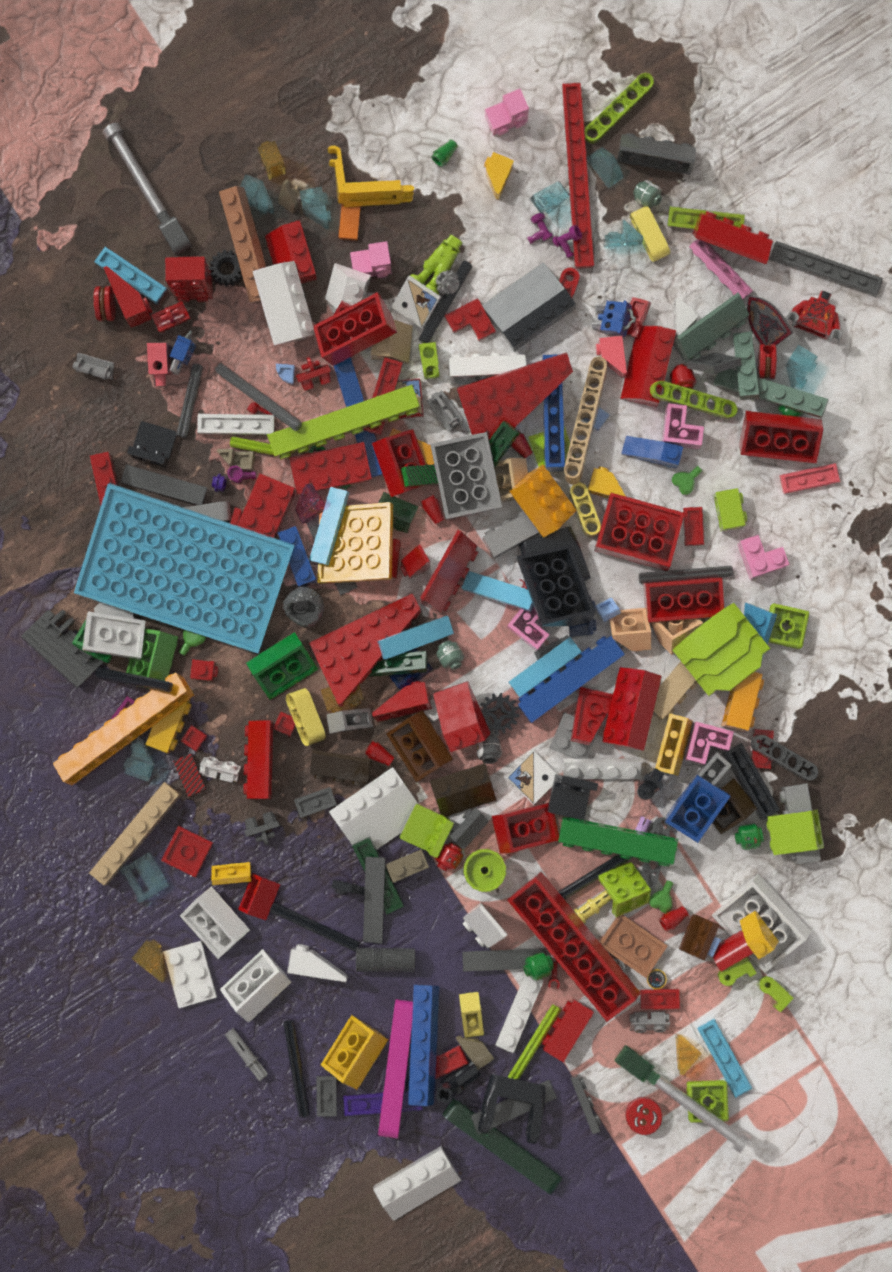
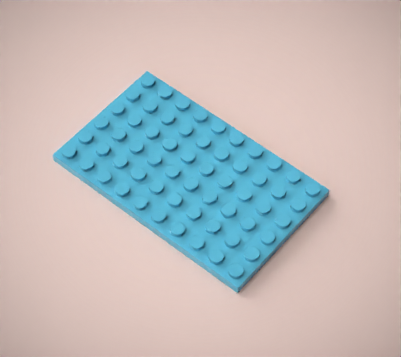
M108 483L74 593L259 653L294 544Z

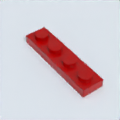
M384 357L372 398L395 391L403 362ZM386 421L381 422V426L371 429L366 427L363 428V431L381 436Z

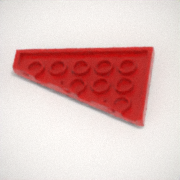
M567 352L458 387L457 391L471 434L487 432L489 441L503 421H507L515 428L573 372Z
M413 593L309 643L339 707H342L351 693H354L358 685L363 683L372 672L371 669L376 663L382 660L383 656L378 641L403 632L411 625L412 620L416 619L421 613Z

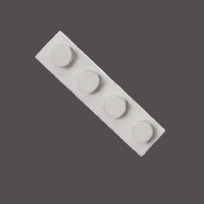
M198 414L197 433L268 435L274 432L275 416Z
M641 758L564 759L563 775L577 779H641Z
M524 975L495 1044L496 1046L514 1053L544 980L534 981Z

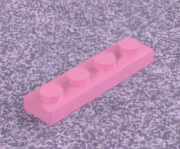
M697 239L689 246L693 250L694 255L699 257L706 264V267L717 275L720 282L726 285L733 295L739 292L743 300L753 292L747 283L707 242Z

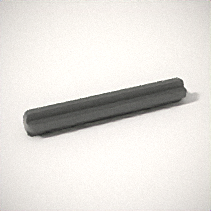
M199 364L192 365L177 429L178 437L186 438L188 435L203 367Z

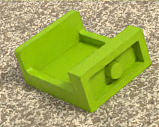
M818 810L767 817V830L771 836L770 849L773 851V855L824 848Z

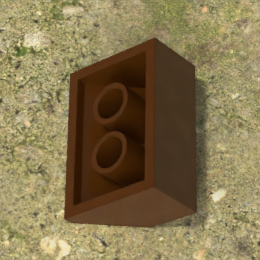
M423 710L386 733L416 783L453 760Z

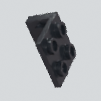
M141 421L133 447L129 446L127 454L131 458L167 468L177 432Z
M555 774L547 811L584 820L590 790L597 791L598 783Z

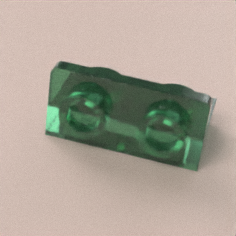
M383 492L378 503L391 502L393 504V528L399 532L408 533L419 506L395 496L391 497L390 494Z

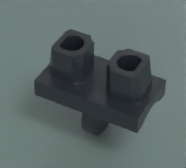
M654 768L652 772L640 779L637 784L639 786L637 789L638 797L642 800L651 799L663 786L660 781L664 773Z

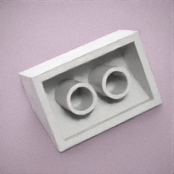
M212 887L200 895L180 915L217 959L250 931Z
M262 949L220 990L235 1012L249 1023L291 981L275 961Z

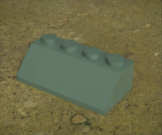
M739 292L677 336L673 346L686 363L688 360L701 357L700 353L705 349L710 351L717 345L716 341L720 338L725 340L732 334L731 330L736 327L740 329L747 323L746 320L749 313Z

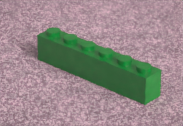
M564 816L558 842L563 843L565 847L573 848L576 845L581 846L582 850L585 851L596 849L601 850V853L606 855L616 853L626 859L637 857L642 862L650 863L652 860L657 861L659 865L670 866V864L674 865L679 838Z

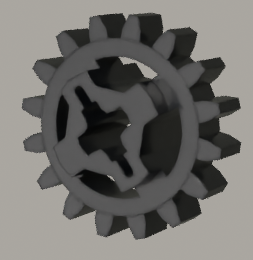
M492 693V699L486 696V704L480 703L483 707L481 712L490 731L494 729L496 735L499 730L505 734L506 728L511 731V724H517L514 718L520 716L515 713L519 707L513 706L516 701L512 700L510 702V696L507 695L503 698L502 693L499 694V697ZM497 701L495 707L487 709L490 703ZM503 702L509 705L511 711H507L504 708ZM499 708L502 713L508 715H502L500 719H497L495 714L489 712H496ZM486 716H490L494 720V725L488 722ZM505 718L510 719L506 725L501 726V721Z

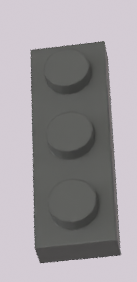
M577 1074L570 1076L591 1132L596 1134L600 1132L598 1126H601V1122L597 1114L593 1115L591 1108L594 1107L591 1097H586L583 1090L587 1088L583 1077L579 1078Z

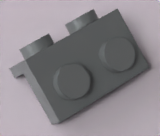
M476 808L474 810L469 809L463 815L465 820L460 825L456 823L450 830L452 833L450 838L462 849H465L489 822Z

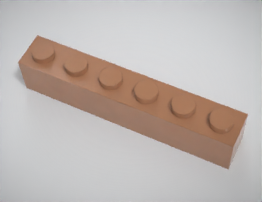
M234 186L219 191L249 301L250 303H261L252 271L265 268L266 264L244 187Z

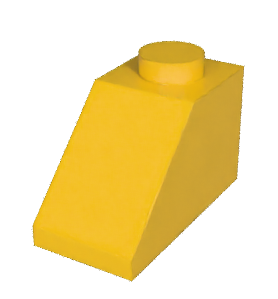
M493 152L491 157H487L484 167L486 168L485 175L495 199L499 200L512 171L514 160Z
M600 466L598 469H593L588 486L590 494L609 499L611 492L625 496L614 474L609 472V469Z
M756 910L740 919L746 943L758 959H761L776 948L779 942Z

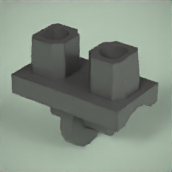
M273 811L262 814L265 825L259 827L256 817L246 819V831H244L246 837L262 833V835L255 837L256 842L264 841L265 845H269V839L275 837L274 831L270 833L266 831L281 826L280 821L276 820Z

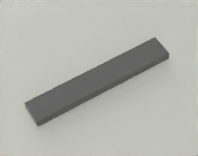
M779 241L775 242L769 259L874 297L877 296L883 280L882 277Z

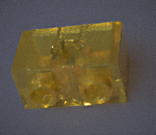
M266 141L262 143L257 149L268 179L270 180L285 174L284 161L276 142Z

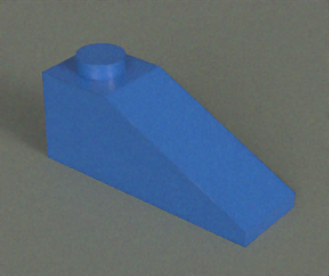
M626 436L621 454L676 469L680 462L683 447L662 441Z

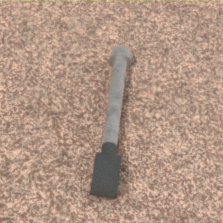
M115 122L108 125L103 130L104 136L107 141L113 142L161 223L158 227L175 256L192 248L175 216L172 218L169 216L122 137L124 131L120 124Z

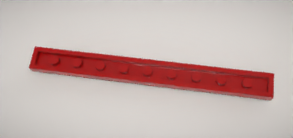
M581 83L562 84L571 224L572 226L577 225L582 233L581 239L573 240L575 269L594 268Z

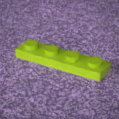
M670 206L667 226L694 229L700 213H706V211L710 210ZM710 211L717 214L716 218L718 219L729 218L735 221L734 225L740 227L744 224L745 214Z

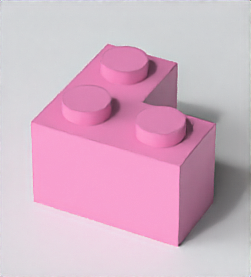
M517 89L503 95L501 103L485 109L484 116L493 136L496 134L503 135L509 131L508 129L513 127L520 128L528 122L529 107L521 89Z
M387 242L368 244L369 250L350 252L352 268L354 270L369 274L371 277L377 276V278H384L391 274Z
M668 403L665 408L662 442L675 444L683 448L700 449L704 426L685 424L687 405Z
M759 535L741 540L737 544L749 579L786 568L789 565L784 548L780 547L765 553Z
M533 605L531 612L520 609L507 625V628L537 651L549 637V634L535 623L538 620V616Z
M694 722L684 760L701 765L706 764L710 747L729 751L734 732Z

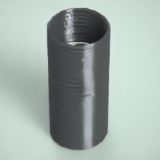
M357 947L356 972L414 973L415 948H380L379 957V947Z

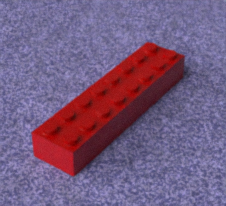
M539 872L507 899L606 1022L637 1000L641 992L542 872Z

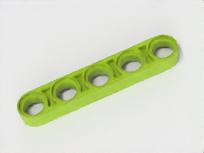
M649 73L640 74L585 128V140L588 143L598 142L651 90L654 83L652 75ZM646 78L650 81V85L643 87L640 84V80ZM634 91L637 94V98L630 100L627 97V93ZM616 104H621L624 110L618 113L613 107ZM602 117H608L610 118L611 123L609 125H603L600 119ZM591 129L596 130L598 136L590 138L587 132Z
M658 381L653 383L650 388V393L655 399L672 404L687 405V408L727 419L734 417L737 413V405L731 400L676 384ZM657 385L663 387L664 393L662 395L657 394ZM674 390H678L681 393L679 400L673 397ZM691 395H695L698 398L696 405L691 403ZM709 399L713 400L715 404L713 410H710L707 406ZM726 404H728L732 409L730 415H727L724 412V406Z

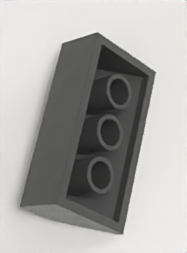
M626 133L621 136L616 162L690 175L695 163L696 147H692V145L687 143L679 145L674 144L670 140L657 141L653 137L641 138L636 137L635 134Z

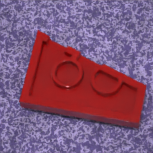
M584 687L579 688L571 735L572 742L590 745L610 710L613 694Z

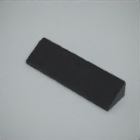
M740 743L729 749V751H725L723 756L732 765L730 768L740 786L756 806L757 810L755 812L759 819L764 820L780 811L743 744Z

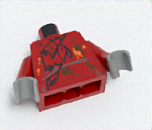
M821 291L818 299L810 297L809 300L801 301L792 308L785 318L786 321L791 320L793 322V327L825 340L828 337L829 341H832V338H836L838 343H840L843 335L842 331H840L839 316L835 311L836 306L829 303L831 294L826 291Z

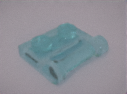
M150 852L120 869L121 874L125 875L138 897L136 900L139 904L170 886ZM137 869L149 890L148 892H143L131 870Z

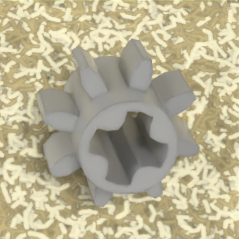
M448 270L441 272L436 278L437 290L447 295L456 292L459 287L458 275Z

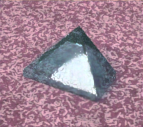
M603 147L586 158L608 188L624 178L615 156Z

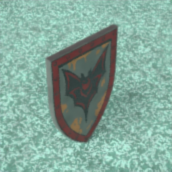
M748 296V322L760 344H765V346L775 344L777 346L794 333L775 305L761 297Z

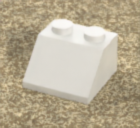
M335 263L325 299L336 309L342 300L351 306L365 299L371 275Z

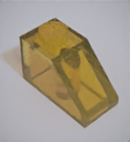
M148 939L132 957V960L163 983L167 979L164 951L161 949L162 945L155 939L152 941Z

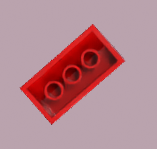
M710 211L700 213L692 233L695 238L767 264L773 240L769 238L770 234L760 230L759 233L751 231L752 227L744 224L741 227L734 225L735 221L726 217L723 220L716 218L717 214Z
M378 292L313 326L321 357L332 366L398 333L393 316Z
M661 326L642 327L639 337L634 338L620 399L657 408L660 400L655 399L651 395L650 388L653 383L665 380L676 330ZM661 385L656 387V392L661 395L663 389Z
M722 577L643 583L644 603L648 622L713 617L724 609Z
M271 720L249 721V724L245 725V737H248V745L245 744L244 755L248 756V764H244V775H247V783H244L243 794L247 795V799H272L273 722Z

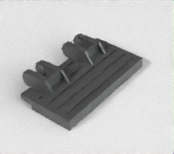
M47 610L21 635V638L78 689L104 661L97 658L92 661L93 656L75 647L72 644L76 637L73 631L70 630L67 634L63 635L75 622L73 618L68 619L58 628L56 624L64 618L66 612L61 610L54 617V614Z

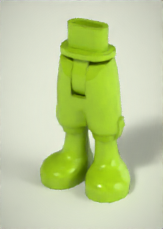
M450 235L447 240H443L429 259L424 261V270L419 275L411 274L409 276L424 285L430 274L434 272L433 278L426 284V287L439 295L436 278L441 272L451 269L460 252L459 248L462 245V241Z

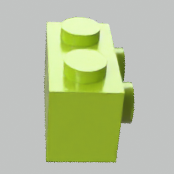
M738 488L715 492L713 498L720 532L743 528L748 520L746 511L742 510L741 504L744 503L742 492L739 493Z

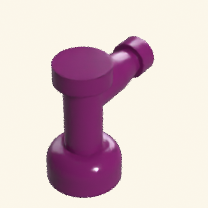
M544 212L537 213L530 218L532 224H537L540 231L532 236L527 237L530 244L541 238L543 241H547L553 237V234L549 232L543 221L545 219Z
M573 225L569 228V232L553 237V243L557 248L561 246L566 253V257L569 258L574 254L567 241L581 239L582 233L577 225Z
M231 466L227 472L229 479L235 483H240L242 480L256 479V472H243L239 466Z

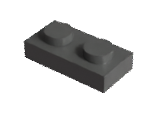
M331 787L294 800L300 818L337 805Z
M333 1075L317 1076V1117L337 1116L336 1077Z

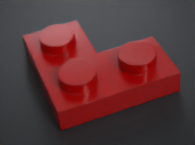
M478 298L444 316L453 333L469 325L478 341L495 333V329Z

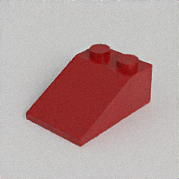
M108 266L103 267L129 326L133 328L152 320L150 313L153 311L146 297L142 298L137 290Z
M468 681L433 694L443 736L450 752L487 739L490 735V730Z
M549 803L492 816L500 854L512 853L559 840L555 814L547 811Z

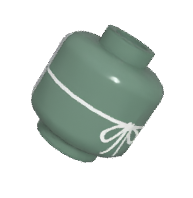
M649 180L639 182L633 191L635 201L644 207L652 208L658 206L662 200L661 188Z
M449 640L438 646L439 650L436 655L443 668L456 670L462 666L461 662L464 660L465 655L457 642Z

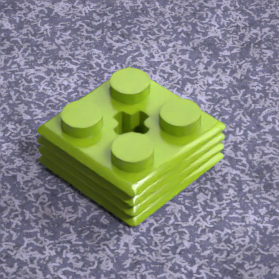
M773 603L770 605L769 611L777 614L768 643L801 649L810 612ZM788 622V626H791V629L785 631L782 624Z
M725 1080L687 1082V1095L723 1122L729 1121L728 1092ZM707 1096L712 1100L709 1106L703 1103ZM688 1111V1120L691 1123L703 1122Z

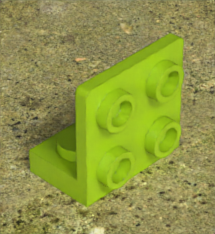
M415 804L400 835V839L426 850L431 856L437 858L454 823L450 818Z
M632 862L598 876L599 881L613 900L612 913L615 918L649 904L651 889Z

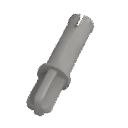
M234 1028L225 1034L226 1038L246 1063L245 1067L251 1070L258 1081L265 1078L268 1074L257 1060L258 1056H254Z

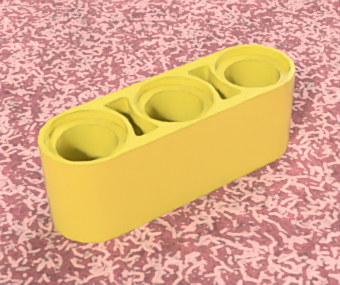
M648 206L629 214L631 222L652 262L671 254L669 246Z
M584 483L573 484L569 495L573 506L577 510L576 515L582 531L587 537H595L599 533L601 525L589 491ZM581 488L584 494L578 497L574 494L573 490ZM588 506L590 513H581L580 507ZM593 523L597 530L589 532L586 527L587 524Z
M303 688L287 694L286 702L302 743L305 746H309L325 740V731L309 691Z

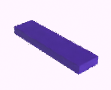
M404 1091L402 1112L423 1110V1106L408 1105L409 1091ZM384 1092L344 1095L345 1116L381 1113Z

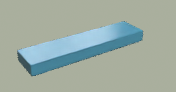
M104 247L95 260V264L101 268L108 266L141 295L156 305L168 290L106 247Z
M330 487L309 558L310 561L329 565L350 492Z
M471 571L468 572L462 585L464 591L530 612L533 608L529 591L525 588Z
M446 615L378 641L383 659H388L452 635L454 632L449 616Z
M569 637L508 683L520 698L579 655L581 650L572 638Z
M715 1019L697 1027L734 1097L737 1098L753 1089Z

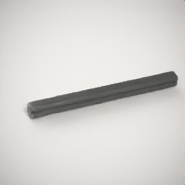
M219 363L216 366L215 371L217 374L294 431H298L302 427L300 420L224 364Z

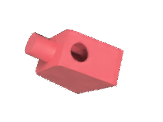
M147 343L149 375H154V386H166V375H171L169 370L171 366V345L168 343ZM161 362L162 368L158 370L157 364Z

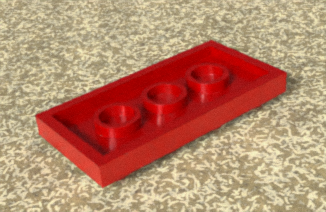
M364 442L289 457L297 496L327 490L330 487L337 488L372 480Z

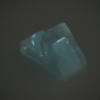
M558 181L533 194L530 200L540 213L546 211L549 214L568 199L570 195L561 182Z
M622 220L621 223L622 234H619V232H609L604 237V247L642 245L643 236L625 220Z

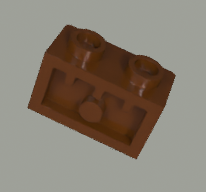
M693 914L679 950L705 961L719 924Z

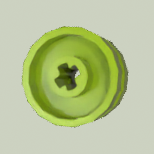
M479 849L472 852L466 858L463 865V874L466 882L473 889L480 892H489L497 889L503 883L506 876V865L503 858L497 852L490 849ZM484 866L488 868V873L486 874L481 872V868Z

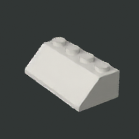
M295 261L279 263L252 271L273 344L280 345L314 336L315 331Z
M512 352L505 356H502L501 353L490 354L491 356L473 354L472 357L453 355V358H449L450 384H470L526 366L525 355H521L520 352Z
M440 1146L374 1185L373 1190L383 1208L394 1221L460 1182L461 1179L443 1147Z

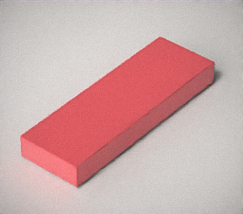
M836 463L779 476L783 494L840 482Z

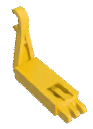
M337 146L328 147L329 154L335 153L337 155V159L329 161V166L335 167L338 204H344V207L389 205L411 202L413 200L414 186L401 185L400 180L345 183L341 150Z

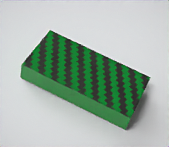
M435 465L401 468L405 487L434 485L438 483Z

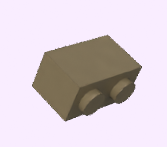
M421 849L386 864L392 881L396 882L429 868V865Z

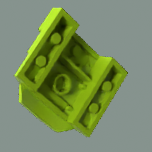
M732 603L693 631L673 649V652L710 697L717 690L731 691L752 673L761 668L762 656L770 650V647L735 603Z

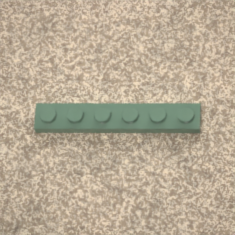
M728 369L717 373L714 385L739 393L737 370ZM757 377L759 399L822 419L829 402L827 398Z

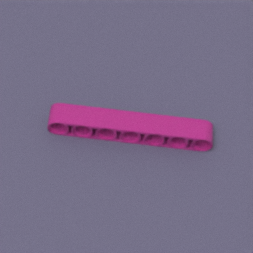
M395 1000L378 1136L398 1139L412 1033L413 1001Z

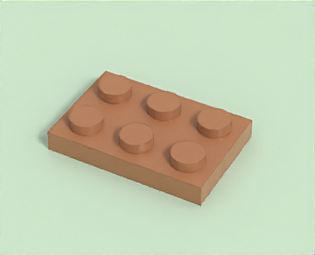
M624 915L614 919L599 941L606 951L645 978H647L668 947Z

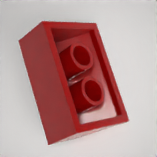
M300 220L281 225L265 236L273 265L295 261L301 284L317 280Z
M414 429L372 443L391 497L422 487H405L401 469L408 466L426 465Z

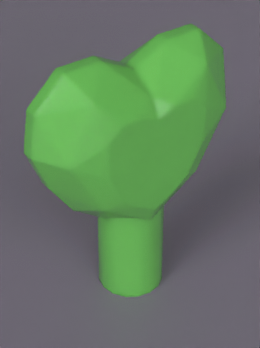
M697 466L690 473H676L672 477V483L674 486L679 487L682 495H688L694 488V478L702 470Z
M184 629V644L179 653L185 656L190 647L202 644L206 636Z
M666 880L663 890L657 891L650 897V906L659 908L663 913L670 912L673 902L669 893L674 883Z

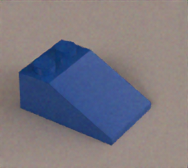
M697 774L666 815L665 822L698 843L726 804L730 795Z

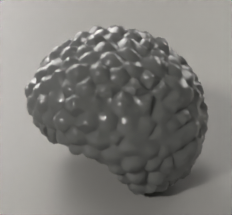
M298 587L285 598L283 609L287 617L297 625L310 627L320 621L323 616L324 601L314 589Z

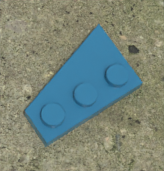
M745 603L744 616L766 644H768L777 614L753 604Z

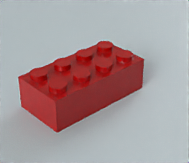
M165 257L166 282L175 300L186 303L189 300L207 302L208 299H213V277L205 257Z
M745 411L739 443L740 455L817 463L824 430L822 419Z
M259 474L237 526L277 538L296 494V489L268 476Z
M619 668L602 742L618 747L644 751L662 678L661 675L646 670Z

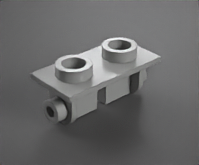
M77 353V360L73 363V369H76V372L91 373L106 380V378L112 379L114 363Z
M442 390L435 392L427 400V403L448 432L464 421Z
M633 1012V1014H630V1022L634 1023H631L630 1031H635L636 1033H644L646 1030H654L656 1033L665 1032L670 1027V1022H668L669 1014H665V1012H651V1019H648L647 1012Z

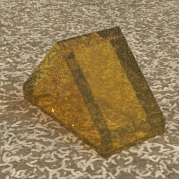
M675 1033L677 1069L680 1075H684L702 1053L680 1033Z

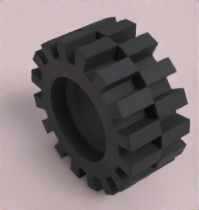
M223 250V253L219 251L217 256L214 255L212 257L213 261H210V272L216 283L218 282L221 286L225 285V287H228V285L235 286L236 282L237 284L240 283V279H243L236 253L234 254L231 250L229 252ZM225 262H230L235 267L230 275H224L220 272V267Z

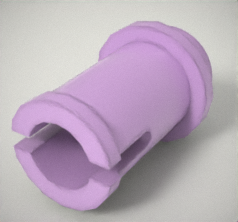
M641 816L635 830L647 832L652 821L646 820L645 817Z

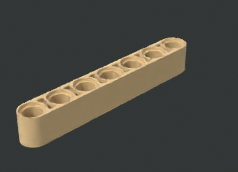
M603 357L593 358L589 365L564 467L565 480L569 484H577L582 478L607 376V362ZM596 366L603 367L602 370H595L594 368ZM592 383L599 384L596 388L590 387ZM589 400L595 402L593 405L586 404V402ZM583 418L590 419L588 423H583L581 420ZM580 435H584L586 439L580 441L577 439V437ZM580 453L582 454V456L580 458H574L573 454ZM572 470L578 472L575 476H570L568 473Z

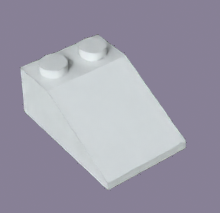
M481 902L463 917L465 921L462 924L469 932L473 930L477 934L475 939L482 947L486 945L489 948L507 936L506 932Z
M298 944L291 949L288 973L342 982L348 980L346 973L314 950H310L308 945Z

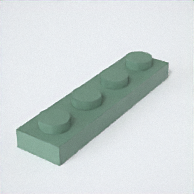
M752 331L733 333L735 357L741 358V366L736 367L740 400L759 399Z

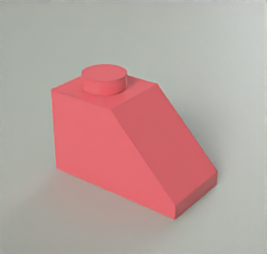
M622 336L599 338L598 344L595 345L596 355L603 357L607 362V366L620 377H625L627 371Z

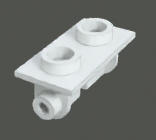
M204 757L200 763L199 773L216 779L219 772L221 773L220 780L233 783V781L237 782L241 766L231 761H219L215 757Z

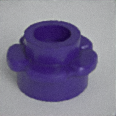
M218 474L217 477L214 476L212 488H215V492H224L227 477L221 476V474Z

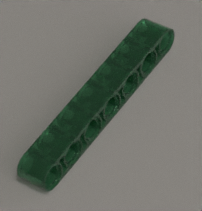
M452 1099L442 1113L447 1120L550 1195L553 1194L563 1180L559 1174L495 1127L489 1129L487 1134H478L471 1119V1115L476 1113L458 1100Z

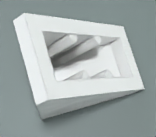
M675 298L674 330H676L674 340L678 335L690 328L699 317L680 298Z

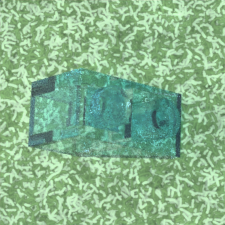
M245 174L240 187L245 189L249 207L250 205L254 206L263 214H273L274 208L263 181Z
M322 187L300 190L304 215L323 228L329 229L328 222H332L330 210L326 211L325 204H329L327 192L323 193Z
M800 345L796 347L786 363L791 388L802 389L808 380L805 378L807 373H812L817 366L815 360L818 356Z
M138 737L131 744L130 751H132L130 758L126 759L123 769H126L125 774L149 782L155 761L148 746L145 745V740Z

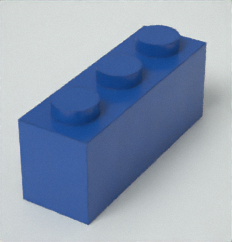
M297 527L279 532L280 540L294 544L289 564L298 587H306L317 583Z

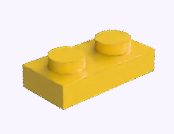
M250 862L212 866V885L251 882Z

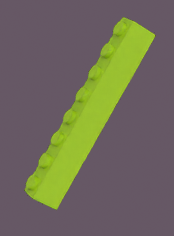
M409 385L302 422V427L298 431L288 427L267 436L274 457L284 460L291 457V453L298 451V454L309 451V447L315 445L316 447H322L329 440L339 441L344 439L346 434L352 433V435L362 433L363 428L366 427L371 429L381 426V422L387 420L389 423L400 419L399 416L404 414L407 416L414 415L421 408L413 385Z

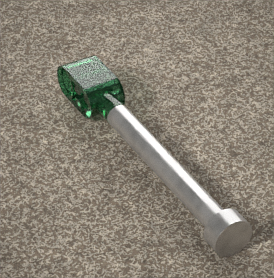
M627 1045L623 1046L614 1059L618 1065L643 1083L646 1080L733 1143L732 1148L738 1153H741L750 1141L751 1137L745 1132L739 1134L653 1070L655 1068L653 1064Z

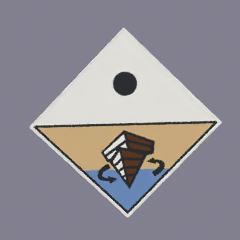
M409 276L395 299L392 308L423 328L441 296Z
M533 750L506 778L534 805L553 786L554 777L557 773Z

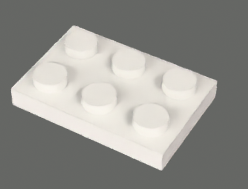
M88 611L82 651L141 659L145 621Z
M202 940L163 952L179 1008L217 997Z

